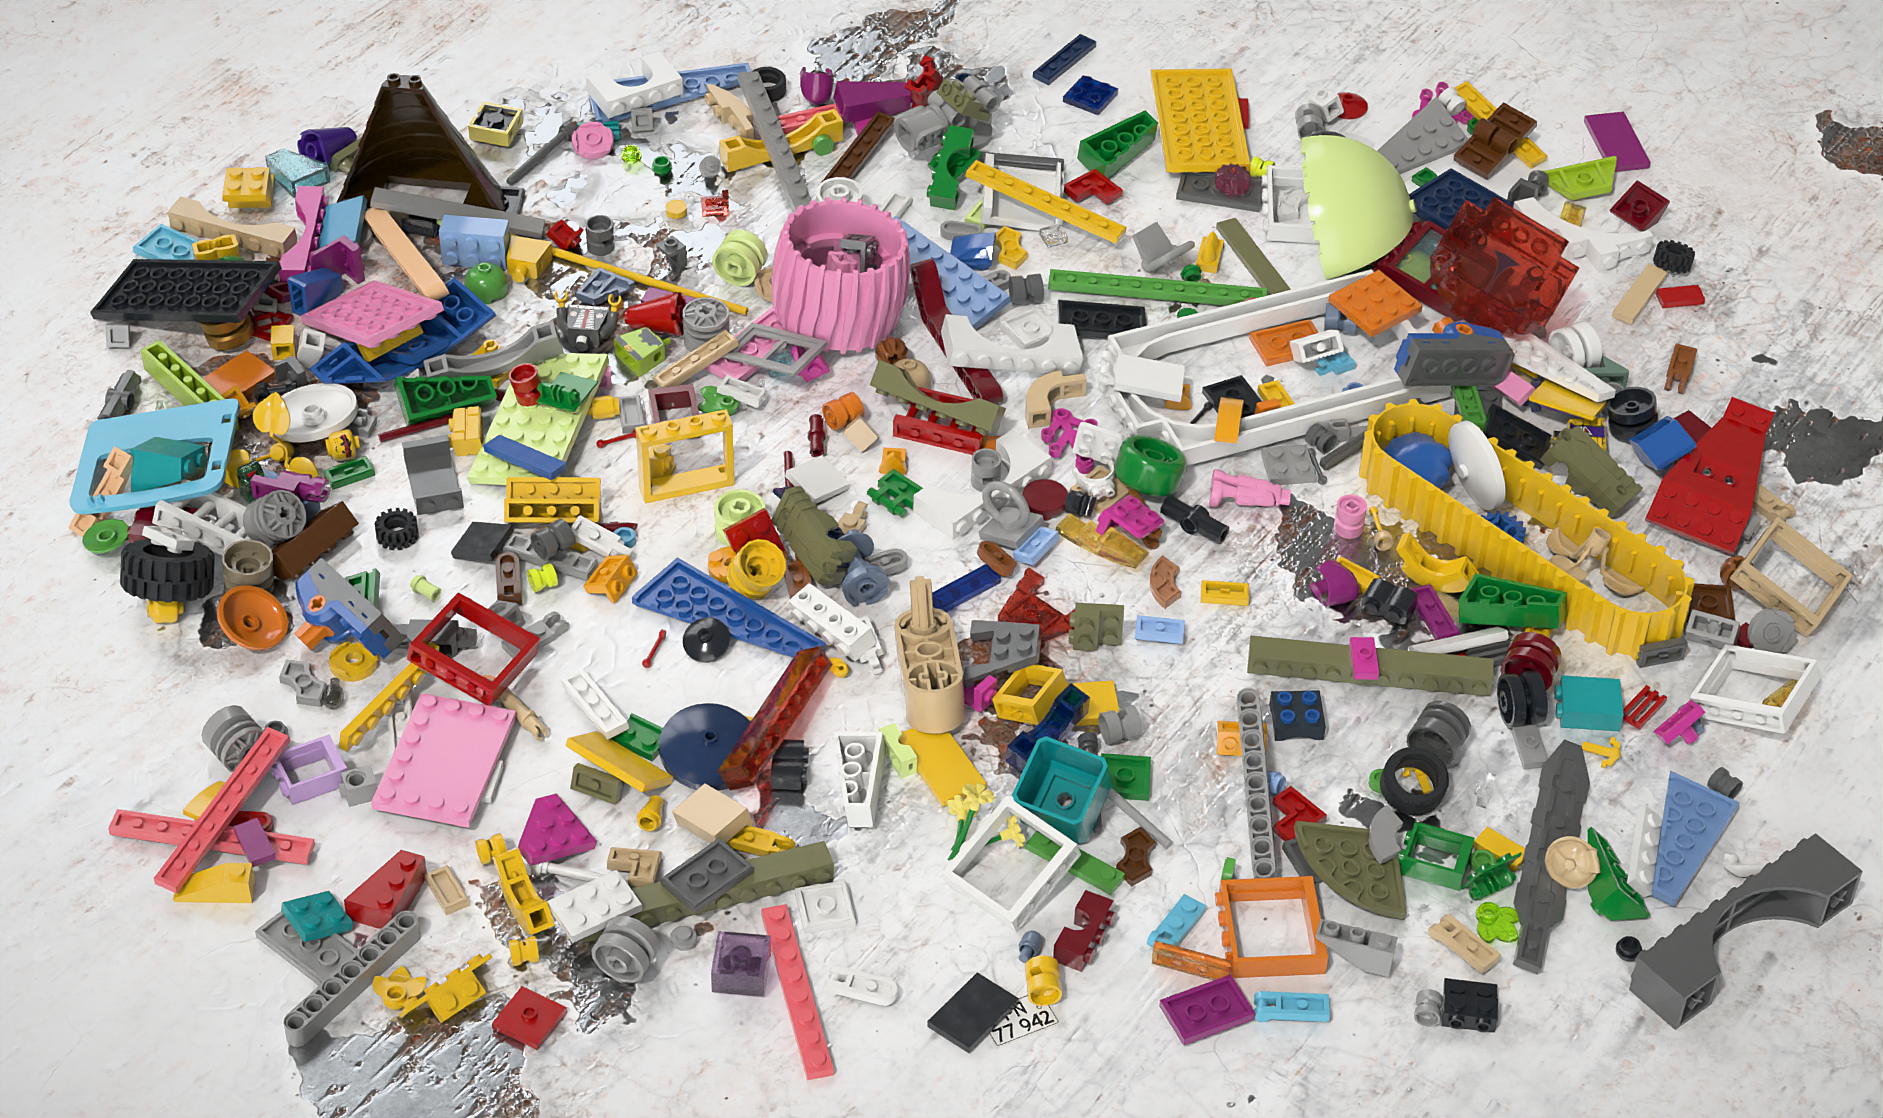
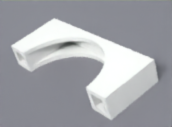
M945 315L941 334L949 366L1047 374L1061 370L1062 375L1079 374L1083 356L1074 325L1053 323L1048 341L1045 344L1031 349H1013L995 344L984 338L972 327L967 316Z
M1013 429L996 439V451L1000 454L1001 462L1008 471V475L1003 482L1012 485L1020 493L1023 492L1025 486L1030 482L1045 479L1051 473V456ZM929 484L914 494L913 512L952 540L959 535H963L968 529L977 523H981L984 518L990 515L983 504L982 493L970 495L954 494ZM995 490L991 494L992 501L997 510L1009 501L1014 500L1010 495L1000 490Z

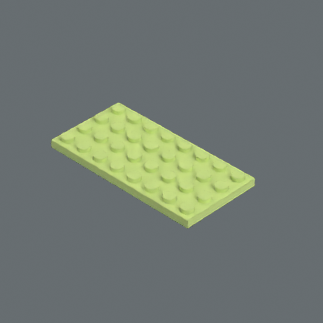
M563 353L531 363L536 366L541 382L546 381L551 384L560 372L596 380L598 384L576 411L570 412L539 403L529 407L521 406L516 400L510 383L482 443V448H480L467 476L469 483L506 485L507 477H542L484 452L483 445L499 434L566 462L608 366V355Z

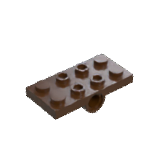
M1503 102L1488 119L1481 118L1477 122L1472 136L1454 154V161L1488 180L1537 127V121Z

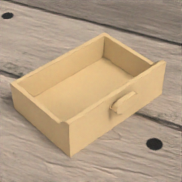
M707 784L702 785L672 811L678 825L710 844L718 838L726 843L746 825H753L749 811L745 806Z

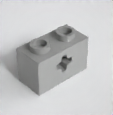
M1692 609L1685 631L1686 639L1720 649L1725 644L1736 646L1740 633V622Z

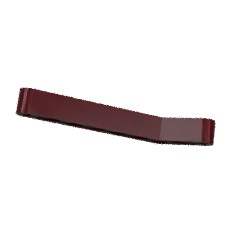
M930 258L910 264V274L921 319L946 356L941 330L945 315L952 314L946 307L936 263ZM952 366L974 400L980 398L994 404L1003 402L1002 389L989 369Z

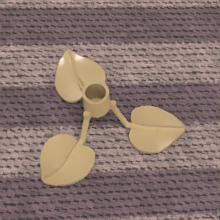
M1559 527L1555 528L1547 537L1546 544L1548 548L1557 554L1552 556L1549 562L1578 581L1583 582L1587 578V572L1579 567L1587 555L1598 556V554H1602L1600 574L1604 576L1602 581L1605 585L1623 595H1631L1644 589L1643 586L1631 581L1622 574L1605 568L1606 556L1609 551L1606 545L1611 536L1604 529L1594 528L1580 547L1567 538ZM1569 556L1571 559H1579V560L1574 564L1570 559H1568V558H1566V557Z

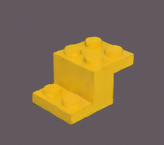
M269 167L226 168L222 194L223 202H228L229 208L272 207L275 175L270 174Z

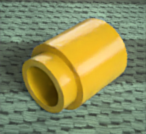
M612 395L594 397L587 415H592L593 420L614 418V415H620L618 397H612Z

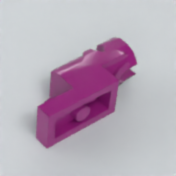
M283 470L276 480L255 474L250 480L253 498L256 499L273 491L285 490L296 495L300 501L324 503L328 499L331 487L325 486L330 482L327 478L318 476L312 478L311 474H300L288 470Z

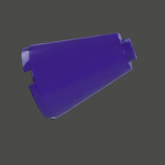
M350 127L307 129L300 133L302 136L298 140L297 146L304 164L308 163L311 166V170L319 171L331 164L334 154L355 142L357 135Z

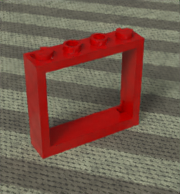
M458 592L410 643L407 660L485 705L491 706L537 655L541 638ZM456 613L521 649L493 681L428 646L429 642Z

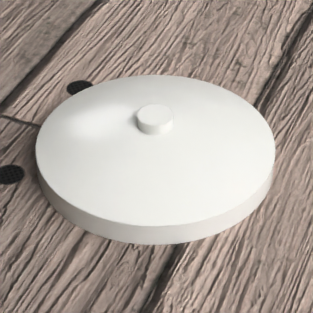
M318 383L294 389L281 396L289 410L290 427L285 434L275 435L288 442H309L329 437L331 433L343 430L355 419L358 413L356 396L352 390L339 384Z
M1462 421L1454 424L1449 431V450L1453 466L1462 486L1470 498L1482 509L1492 510L1501 506L1505 499V481L1492 445L1484 433L1472 422Z

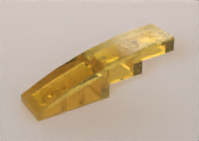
M1071 513L1055 529L1059 535L1097 556L1136 569L1149 555L1147 550L1114 528L1110 527L1102 536L1095 531L1098 526L1095 522L1090 520L1085 524Z

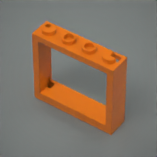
M1313 876L1220 880L1219 892H1215V904L1220 906L1221 911H1218L1219 927L1223 926L1224 928L1221 940L1222 946L1227 947L1225 966L1230 968L1233 978L1326 974L1328 962L1326 945L1315 938L1321 917ZM1301 899L1311 954L1239 958L1230 902Z

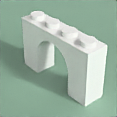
M660 51L641 57L642 74L648 82L640 86L627 87L619 85L609 76L605 69L586 75L587 93L608 119L630 112L631 109L642 108L683 94L682 77Z

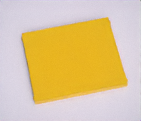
M1545 379L1529 396V401L1592 421L1605 408L1607 401L1595 402L1549 379Z

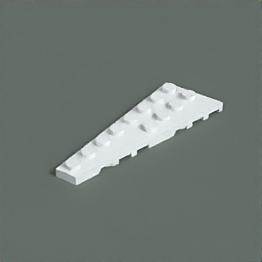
M1499 311L1477 316V319L1484 325L1502 331L1500 333L1515 353L1512 362L1516 365L1526 368L1595 402H1603L1604 400L1614 398L1616 391L1614 388ZM1475 318L1471 322L1466 319L1457 321L1484 327Z

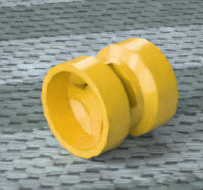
M501 833L492 835L487 840L482 838L475 841L477 854L482 865L491 863L493 856L507 851Z
M535 936L527 937L523 942L517 939L509 940L513 967L519 966L527 960L530 963L539 962Z

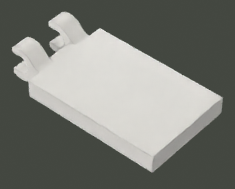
M1103 351V360H1101L1100 374L1102 375H1099L1098 383L1114 385L1113 390L1176 402L1181 401L1185 366L1119 353L1118 357H1115L1112 352Z

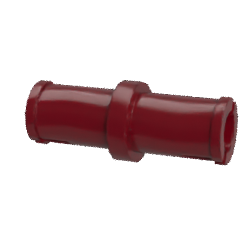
M819 414L809 417L810 430L807 434V438L810 441L809 453L815 458L824 455L823 441L826 438V433L823 430L824 418Z

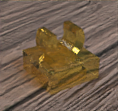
M1566 201L1560 219L1581 227L1587 208Z

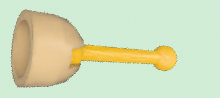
M1372 506L1369 508V513L1373 515L1378 530L1374 536V543L1378 550L1385 551L1393 546L1394 540L1388 531L1382 530L1377 516L1378 509Z

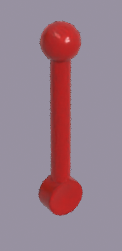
M636 429L632 433L608 440L599 439L596 445L598 448H603L610 443L632 437L636 438Z
M660 630L648 657L642 661L643 667L649 668L651 666V659L662 639H665L666 630Z

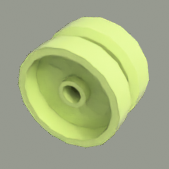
M733 230L726 235L721 245L715 251L712 257V265L716 273L724 281L736 286H747L754 281L768 258L767 249L756 235L744 230Z
M741 489L722 494L716 500L714 506L715 534L717 539L722 544L730 546L723 529L762 508L766 509L763 498L755 492Z

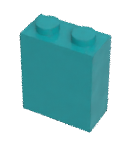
M1561 675L1560 683L1555 685L1554 699L1558 700L1555 715L1556 718H1560V728L1620 732L1623 719L1620 679Z

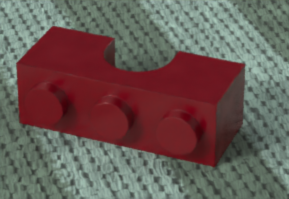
M1088 890L1084 891L1075 907L1074 924L1084 929L1073 930L1064 926L1054 944L1053 958L1059 964L1082 972L1086 963L1090 964L1095 955V947L1097 944L1101 945L1105 938V929L1107 926L1111 927L1116 917V912L1113 911L1114 900Z

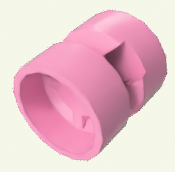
M1349 494L1340 497L1337 501L1334 530L1339 536L1352 539L1361 536L1363 533L1367 503L1362 497Z

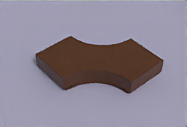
M1139 827L1121 837L1120 844L1125 850V856L1116 865V869L1125 873V881L1131 887L1152 876V868L1147 861V857L1156 848V841L1142 827Z

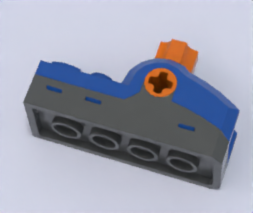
M1443 317L1442 320L1436 322L1432 328L1434 333H1408L1407 338L1402 340L1396 355L1397 362L1394 370L1404 386H1497L1504 381L1515 357V353L1500 331L1466 322H1453L1451 317Z
M322 558L295 583L298 602L306 622L294 634L310 650L322 639L337 643L352 635L374 657L379 654L385 659L405 639L373 604Z

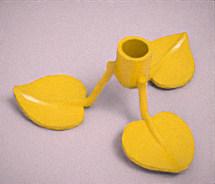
M277 392L272 393L255 407L253 421L258 430L269 432L270 437L278 443L272 445L270 454L251 461L250 455L246 450H232L226 467L224 481L232 487L245 488L250 486L252 477L248 479L246 475L256 470L253 464L269 458L278 462L285 460L284 466L288 471L311 474L312 478L319 477L318 470L310 459L306 457L291 459L294 453L292 444L275 435L285 434L290 427L291 420L289 410L283 398Z

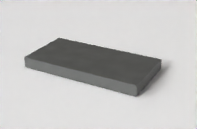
M1182 172L1176 199L1259 212L1262 203V190L1265 186H1261V179L1216 172Z

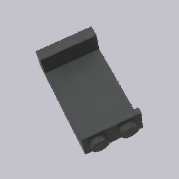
M448 435L402 442L404 462L417 516L464 508L462 489L458 485L450 453Z

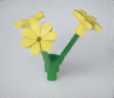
M970 783L963 786L962 792L967 795L965 800H963L961 795H955L954 800L947 801V806L950 807L949 813L957 815L958 822L955 843L950 849L952 853L948 857V861L954 859L959 853L961 845L966 841L965 838L973 817L977 816L981 804L985 805L986 802L992 803L995 799L994 793L990 790L984 791L985 785L977 783L976 787ZM1010 815L1006 819L1007 829L999 832V835L990 838L985 846L1000 840L1003 842L1012 839L1018 848L1024 847L1025 837L1022 833H1019L1021 830L1017 824L1016 816Z

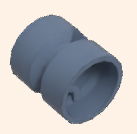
M1331 303L1326 304L1324 331L1341 329L1343 333L1355 334L1356 324ZM1340 316L1346 318V320L1341 321Z

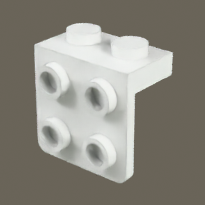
M1081 422L1072 452L1104 464H1108V460H1113L1115 465L1124 436L1086 422Z

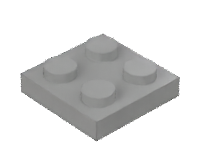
M1307 444L1262 448L1261 456L1269 482L1275 485L1315 483L1316 475Z

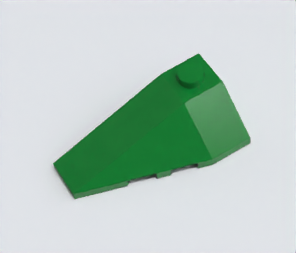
M1590 827L1587 830L1588 843L1597 849L1601 871L1588 884V893L1592 900L1590 903L1591 907L1598 915L1603 914L1611 921L1648 918L1650 912L1643 897L1638 892L1634 893L1632 887L1627 883L1628 874L1618 865L1621 862L1608 840L1593 827Z

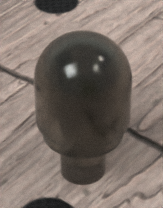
M331 678L330 684L324 689L323 704L328 709L335 710L343 702L344 692L340 686V679Z

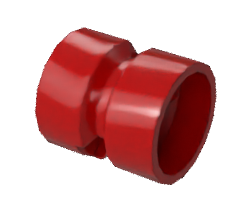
M530 363L515 366L509 372V380L518 404L526 407L538 404L536 401L541 394L537 387L542 382L536 366Z

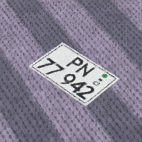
M1026 994L1018 997L1019 1004L988 1035L995 1047L999 1048L1062 1022L1051 1005H1034L1029 1001Z

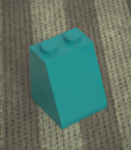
M154 437L131 448V456L134 457L131 469V492L151 490L181 481L204 469L207 461L205 446Z

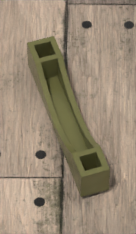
M881 360L878 361L870 382V386L877 388L875 392L888 397L889 393L896 395V401L907 405L909 401L916 403L915 408L928 412L930 408L936 411L935 416L948 420L949 416L956 419V424L967 428L969 424L976 426L975 431L987 436L989 432L997 434L1006 411L1005 407L980 398L957 404L936 401L916 386L907 370Z

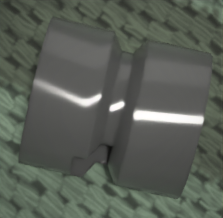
M594 215L588 218L585 222L587 250L596 256L610 254L615 248L613 220L606 215Z
M1040 273L1029 274L1026 278L1022 275L1009 277L1008 286L1012 305L1023 304L1026 300H1029L1030 303L1042 302L1044 300V286Z
M561 518L548 524L547 528L543 527L533 532L530 536L535 552L545 561L557 555L558 550L564 551L575 545V536L571 527Z

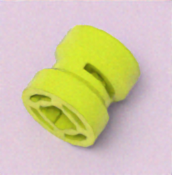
M1254 156L1250 163L1248 176L1262 178V175H1266L1267 165L1275 166V162L1271 160L1263 161L1262 158Z
M551 563L543 565L541 569L533 568L527 570V578L534 593L542 591L546 586L551 588L558 585L557 575Z

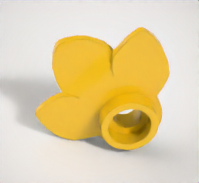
M400 966L388 978L375 976L372 987L374 992L382 997L383 1004L387 1008L396 1010L403 1008L402 1004L410 998L418 997L423 993L426 988V977L421 976L411 979L408 971L403 966Z

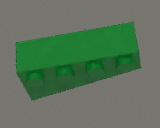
M491 376L396 377L393 383L406 426L452 414L454 409L457 408L468 409V407H483L494 404L497 398Z

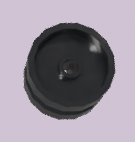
M1626 387L1615 391L1614 398L1607 399L1606 401L1609 431L1612 436L1619 440L1629 441V439L1659 421L1656 396L1654 392L1647 388Z
M1537 670L1524 671L1520 676L1516 673L1501 674L1497 683V699L1504 724L1512 728L1523 726L1525 721L1529 725L1544 723L1548 713V700L1541 674Z

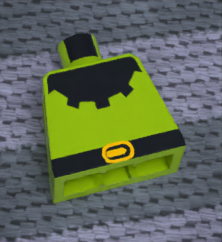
M641 328L614 338L615 355L638 377L643 376L665 360V346L671 344L670 337L666 332L656 336L649 328Z

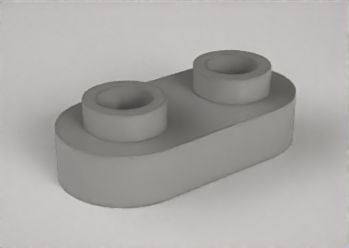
M894 548L868 556L863 561L883 568L887 575L900 572L907 567L908 556L905 551Z

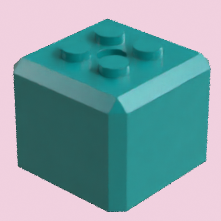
M1045 736L1037 740L1012 793L1013 800L1076 844H1082L1088 841L1112 788L1108 765L1104 757ZM1063 796H1069L1072 798V802L1068 806H1061L1058 803L1059 799ZM1020 819V822H1021V823L1028 825L1027 823H1025L1024 821H1022V820Z

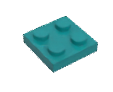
M330 891L282 902L281 911L304 942L352 930L353 921Z

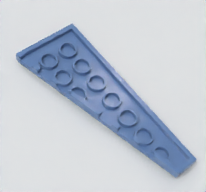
M749 63L677 71L682 77L683 94L642 108L652 107L653 111L704 96L707 93V84H712L722 89L740 85L737 80L738 73L751 72ZM645 76L614 79L617 84L627 87L640 86L648 82ZM589 95L596 122L620 121L631 117L630 111L608 119Z
M897 216L893 218L894 220L898 219L901 222V228L906 230L910 264L930 258L935 261L946 307L952 315L967 316L970 324L976 330L1011 302L1010 295Z

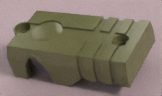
M1579 425L1573 429L1564 428L1556 437V440L1551 439L1549 442L1553 446L1540 459L1548 468L1556 462L1566 464L1569 475L1565 485L1571 486V490L1575 493L1587 495L1599 509L1605 508L1608 510V517L1611 519L1643 489Z
M802 486L786 489L771 519L774 526H777V530L783 534V538L789 542L791 549L818 584L825 586L840 584L846 570L844 568L837 569V566L841 565V563L852 561L857 551L856 546L852 541L836 540L827 535L828 531L838 528L839 524L833 516L817 509V506L811 501V498L805 493Z

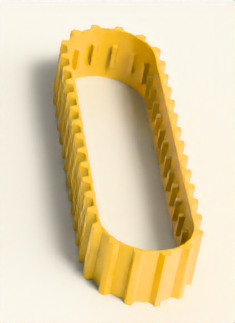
M1410 399L1408 404L1394 405L1389 402L1385 404L1384 411L1379 415L1371 414L1369 416L1367 431L1364 433L1359 477L1366 479V492L1369 495H1378L1384 500L1383 506L1385 508L1395 507L1402 512L1401 518L1403 520L1413 519L1419 523L1418 530L1422 533L1431 531L1437 535V543L1440 545L1450 544L1455 548V555L1458 557L1468 556L1474 560L1473 565L1476 569L1484 567L1492 572V577L1567 592L1565 628L1569 631L1579 630L1585 634V642L1588 644L1598 643L1606 648V654L1610 656L1620 653L1630 655L1636 661L1639 658L1638 652H1641L1639 650L1640 645L1683 636L1692 600L1694 579L1685 575L1683 571L1685 563L1681 559L1673 560L1665 554L1666 548L1664 546L1654 547L1646 542L1647 535L1644 533H1632L1627 529V522H1615L1608 517L1609 511L1605 508L1595 509L1589 505L1590 499L1588 497L1578 498L1571 493L1572 487L1568 484L1563 486L1556 484L1552 481L1553 475L1551 473H1539L1534 469L1535 463L1532 461L1522 462L1516 458L1517 452L1515 450L1505 451L1498 446V439L1495 437L1488 439L1497 455L1503 472L1505 499L1551 530L1559 527L1562 533L1579 547L1587 540L1594 528H1601L1607 531L1611 538L1606 545L1609 551L1607 552L1605 565L1643 586V590L1660 600L1668 609L1644 613L1621 608L1384 452V449L1392 439L1413 432L1433 436L1436 442L1443 444L1449 449L1448 438L1450 428L1454 424L1462 422V416L1459 414L1449 415L1442 411V405L1438 403L1429 406L1419 404L1416 399ZM1598 554V556H1593L1601 562L1602 554Z

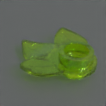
M1484 902L1477 908L1476 919L1478 925L1476 930L1482 940L1489 944L1496 938L1506 943L1518 940V932L1514 923H1517L1519 919L1514 908L1508 906L1499 907L1493 902Z

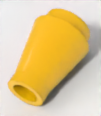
M651 796L637 814V823L641 829L654 831L661 825L664 800L660 796Z

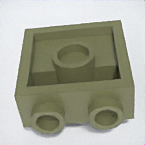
M957 79L953 81L943 80L937 91L939 96L961 115L986 122L989 121L992 115L986 110V106L977 99V95L974 92L964 88V83Z
M1076 603L1075 612H1070V627H1074V629H1069V643L1073 644V650L1097 651L1098 644L1121 645L1124 605Z

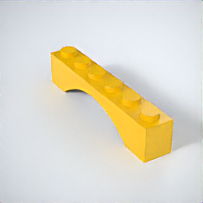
M835 109L815 114L801 127L785 135L792 154L813 149L812 142L819 135L825 134L830 136L833 143L842 141L843 120ZM739 135L719 140L720 161L727 172L771 161L763 140L748 139Z

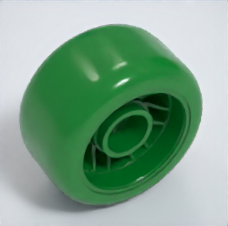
M1134 435L1126 438L1120 446L1114 471L1117 478L1129 488L1143 494L1164 497L1174 494L1179 489L1187 468V459L1180 449L1164 440L1151 436Z

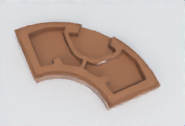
M1162 555L1152 567L1150 590L1155 600L1166 609L1181 598L1182 591L1177 588L1174 582L1175 577L1180 572V567Z

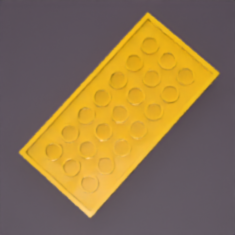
M1232 68L1151 70L1150 77L1166 172L1250 171V160Z

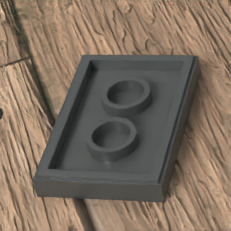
M718 838L660 878V881L665 889L696 914L753 874L754 867L723 840Z

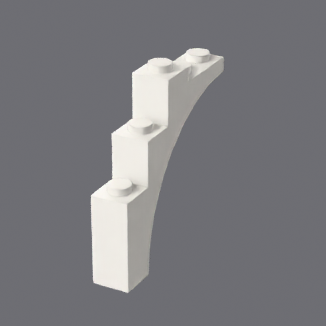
M1534 197L1514 201L1512 219L1535 249L1555 245L1566 260L1586 256L1597 271L1616 267L1620 259L1649 253L1651 250L1653 234L1650 231L1620 234L1594 231L1560 219L1542 207Z

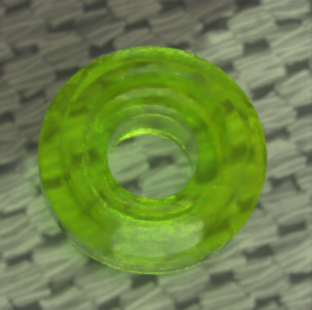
M627 145L621 152V159L629 164H634L642 158V152L635 145Z

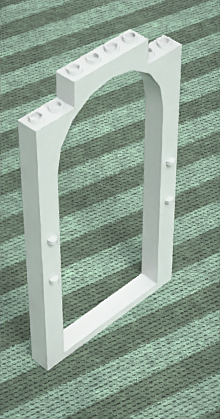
M1373 270L1109 335L1105 351L1112 352L1115 357H1118L1119 353L1153 360L1170 352L1324 314L1326 312V304L1329 303L1330 294L1373 273ZM1408 319L1391 327L1401 343L1403 339L1407 338L1408 333H1418ZM1397 377L1241 418L1238 441L1235 444L1214 441L1216 423L1197 425L1173 421L1150 410L1136 394L1113 390L1114 385L1098 383L1100 392L1104 393L1107 397L1109 406L1115 410L1118 421L1123 423L1129 437L1145 435L1164 440L1183 452L1187 459V466L1306 435L1309 428L1316 423L1321 424L1327 429L1330 420L1346 419L1347 423L1369 418L1371 414L1379 415L1384 411L1385 404L1389 402L1394 405L1408 404L1410 399L1420 398L1424 403L1450 397L1451 386H1404L1401 379Z

